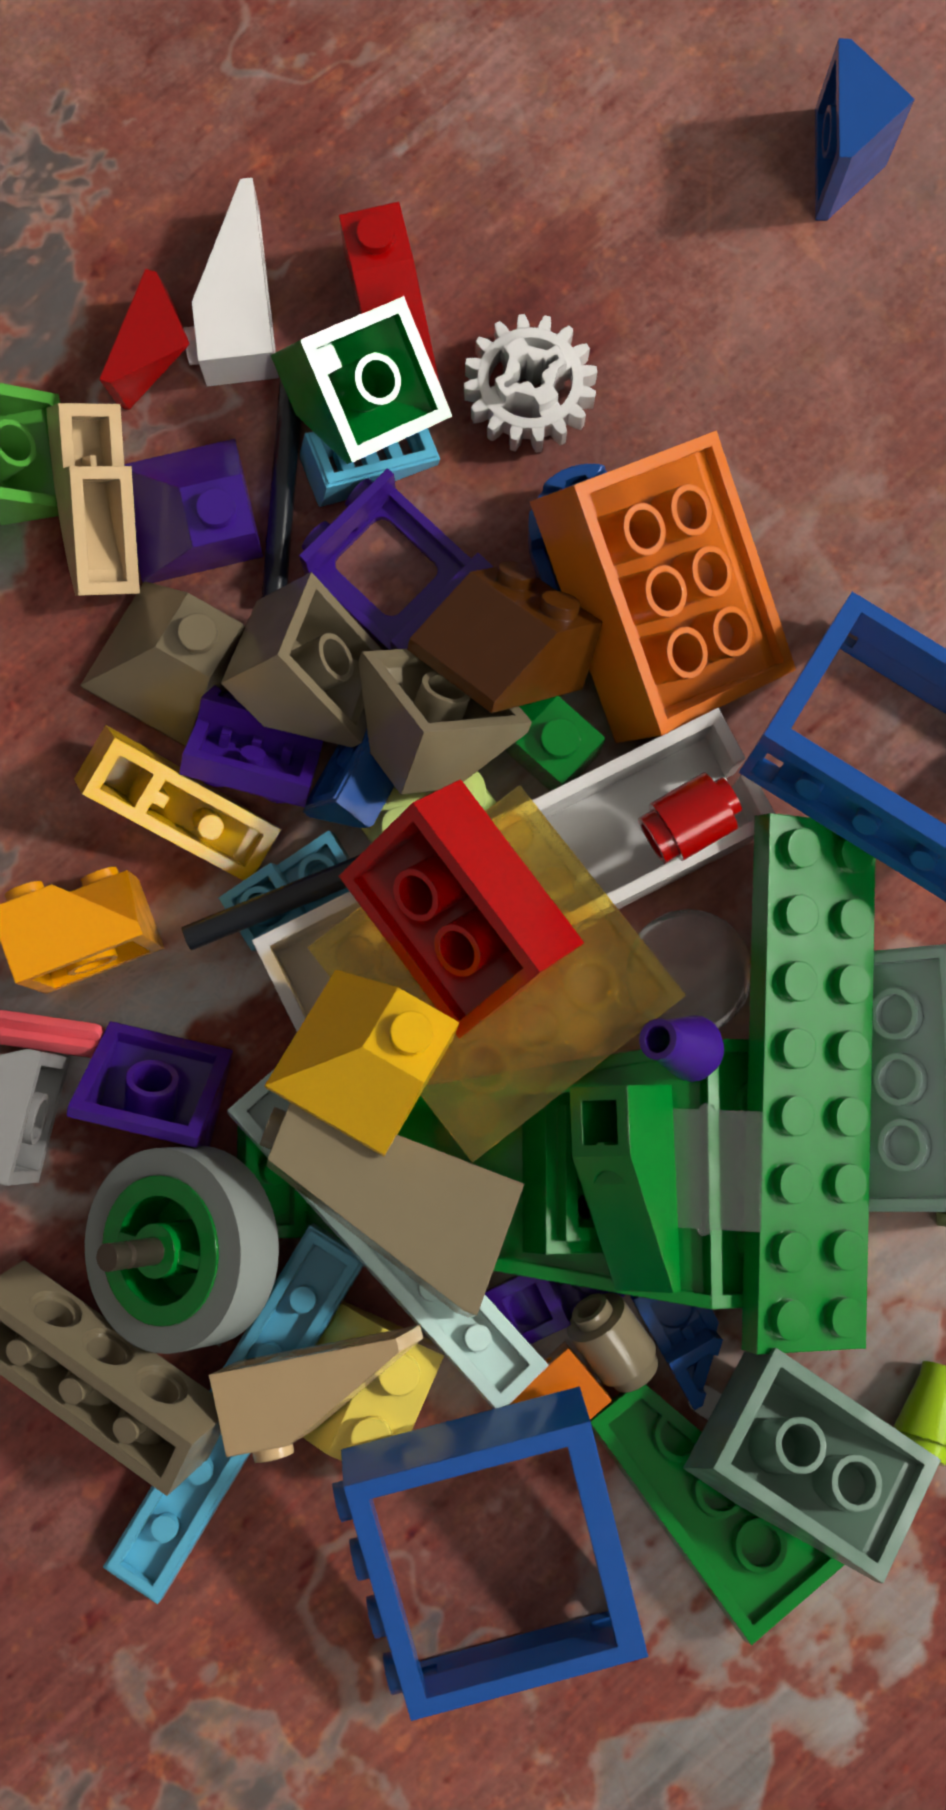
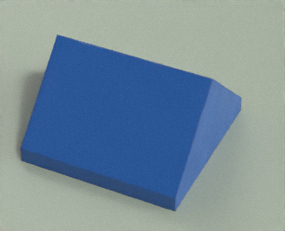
M838 38L815 107V220L818 221L829 220L887 165L915 100L852 39Z

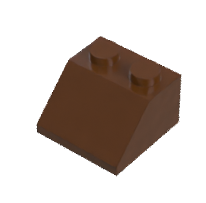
M505 561L497 567L471 571L409 638L407 650L490 713L583 690L603 622L581 608L577 598L565 592L557 591L537 578L535 570L528 565L514 561Z

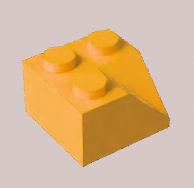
M108 867L84 876L81 879L83 887L71 892L53 884L44 887L42 881L29 882L7 891L4 894L7 902L0 904V942L15 983L48 994L164 949L139 879L128 870L119 873L117 867Z

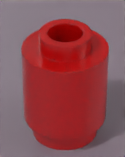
M703 772L649 804L650 811L639 817L638 822L651 848L658 858L666 864L676 857L684 861L737 830L738 825L734 815L741 812L742 807L737 795L725 778L720 777L714 781L706 772Z

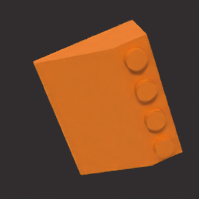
M717 430L530 501L561 592L577 598L581 608L603 622L589 670L615 743L663 736L718 707L720 708L796 670Z

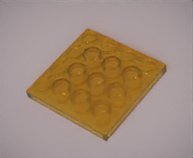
M520 785L485 812L585 943L545 976L459 1039L455 1034L422 1091L421 1097L472 1163L638 1034L646 1023L657 1019L686 996ZM359 907L307 947L330 978L337 969L396 986L437 1009L362 907Z

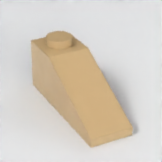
M411 1326L239 1360L210 1374L209 1379L226 1457L252 1453L255 1463H263L294 1453V1442L319 1427L423 1339L421 1326Z

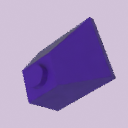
M235 439L124 464V466H132L137 558L142 582H160L263 557Z

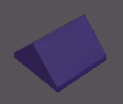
M110 1021L67 1107V1117L196 1148L201 1146L210 1147L232 1061L233 1050Z

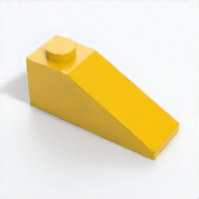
M105 725L74 778L83 795L243 881L257 872L281 831L278 826L201 780L180 775L179 766Z

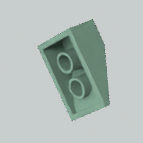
M772 1348L769 1354L757 1355L747 1351L743 1353L683 1469L747 1511L877 1583H884L941 1459L779 1349Z

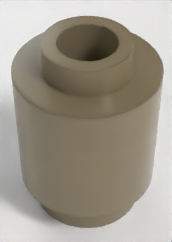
M596 1293L587 1296L576 1305L570 1319L571 1325L567 1327V1334L601 1382L607 1386H613L622 1393L635 1391L648 1383L658 1368V1358L655 1355L656 1345L624 1299L616 1293Z

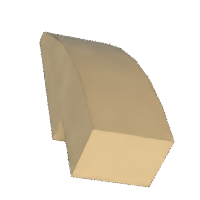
M58 403L48 407L46 411L54 488L64 548L75 596L139 594L132 466H124L120 404Z

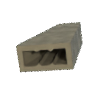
M292 1103L289 1104L287 1111L274 1107L259 1144L271 1149L266 1166L454 1312L468 1318L477 1316L524 1184L399 1135L396 1136L385 1157Z

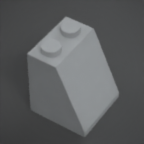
M32 1049L0 1054L1 1185L11 1186L39 1183L71 1058Z

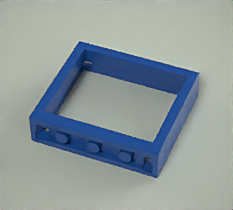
M852 591L827 628L738 773L946 902V824L791 729L839 649L946 714V648ZM851 633L857 637V641L848 636V634ZM769 753L782 761L783 764L781 767H778L764 757Z
M580 1386L341 1449L343 1481L332 1483L337 1512L341 1522L353 1519L357 1537L349 1539L355 1574L358 1581L366 1579L371 1581L374 1595L366 1597V1604L372 1632L375 1639L387 1637L391 1651L383 1653V1663L391 1695L403 1693L411 1721L648 1657L591 1421ZM567 1447L608 1611L419 1662L373 1498Z

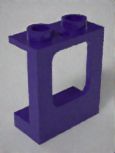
M388 468L375 481L367 478L359 483L345 502L347 508L331 524L324 521L317 525L302 544L304 551L299 555L304 574L312 572L365 632L384 650L407 649L409 638L471 571L493 567L479 553L471 559L396 489L394 474ZM379 520H386L391 523L432 561L438 570L435 578L395 616H388L382 613L336 568L338 558L373 523Z

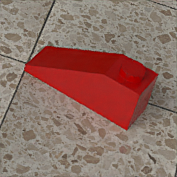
M400 202L340 214L339 221L343 250L359 315L404 297L439 382L415 263Z

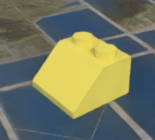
M342 1301L316 1345L401 1329L403 1327ZM423 1337L420 1342L325 1422L303 1438L327 1455L342 1461L341 1449L412 1431L444 1358V1354L430 1339Z

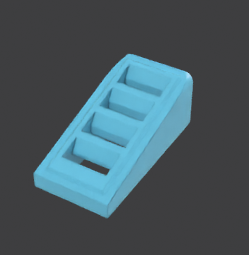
M428 428L406 437L412 451L411 454L403 455L399 443L395 442L383 448L387 460L380 461L377 452L361 458L363 466L355 467L353 462L346 464L314 432L305 433L300 450V460L318 506L322 507L347 500L350 493L359 483L367 478L375 481L387 468L394 474L395 481L437 466L440 457ZM332 456L338 472L335 473L329 461V457Z

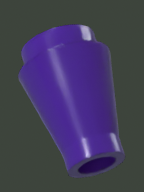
M699 1015L668 1020L653 1019L644 1025L639 1036L642 1052L648 1058L656 1060L675 1077L683 1081L695 1082L705 1079L718 1068L724 1055V1043L719 1029L711 1020Z

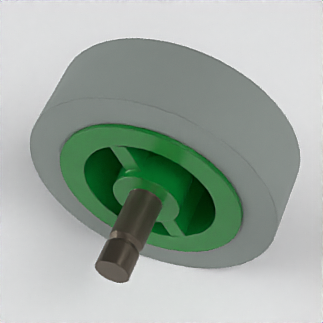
M192 1146L153 1148L129 1156L119 1163L105 1178L96 1193L88 1215L85 1233L86 1270L92 1293L102 1314L114 1330L126 1341L145 1351L160 1354L178 1353L224 1343L244 1332L256 1320L271 1294L276 1278L279 1257V1241L275 1216L260 1182L251 1170L236 1157L223 1150L209 1146H201L199 1148Z

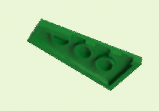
M646 1384L632 1392H620L611 1399L612 1401L590 1419L595 1436L736 1631L748 1644L753 1645L844 1566L843 1563L735 1504L683 1469L702 1432Z

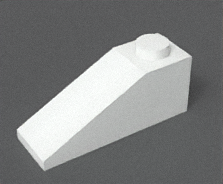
M253 178L240 179L192 300L194 326L184 327L190 343L186 348L189 365H200L207 386L279 378L270 356L276 353L260 209Z

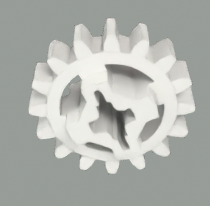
M525 314L518 315L517 329L509 331L500 321L494 324V342L480 336L476 340V355L478 358H467L465 363V376L471 380L464 383L465 401L475 402L471 407V419L474 423L489 420L487 428V438L494 441L504 432L510 435V450L516 451L522 439H531L532 447L537 453L542 452L544 437L551 435L553 440L560 446L566 443L567 424L578 430L583 428L586 417L583 409H593L596 391L590 388V386L596 383L597 366L584 365L588 361L590 351L587 343L579 344L575 347L571 346L572 327L568 325L556 334L551 332L550 316L544 315L538 328H533L529 326V321ZM501 362L503 365V375L495 378V386L490 388V376L497 364ZM570 379V394L560 406L557 392L564 389L565 381ZM521 380H527L526 382L519 384ZM541 383L540 387L534 388L535 385Z

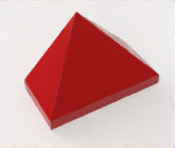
M149 269L144 270L99 379L115 403L120 404L121 408L127 410L134 406L190 345L175 304L157 272Z

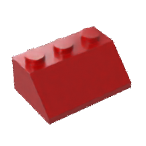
M461 779L411 803L339 875V878L440 1012L459 1022L455 1032L459 1039L545 976L585 943Z

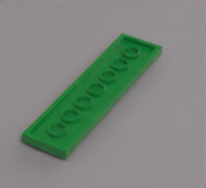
M773 813L754 816L741 1350L759 1355L769 1354L772 1348H777L783 1353L866 1349L876 858L810 817Z

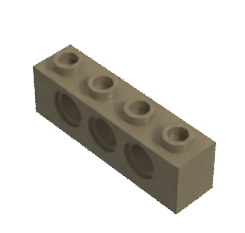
M25 1260L0 1275L1 1376L166 1496L209 1458L221 1434L213 1393L158 1354L145 1351L126 1341L114 1330L103 1315Z

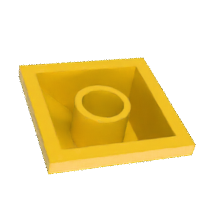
M336 969L267 1080L265 1088L385 1157L452 1042L459 1022L399 987Z

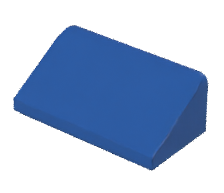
M367 729L361 744L354 747L338 744L302 811L308 817L357 828H369L374 825L394 785L370 753Z

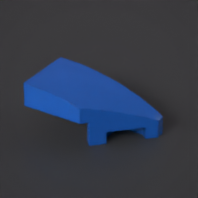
M630 1296L694 1411L702 1407L707 1394L704 1391V1386L713 1356L719 1355L723 1339L717 1333L719 1321L713 1310Z

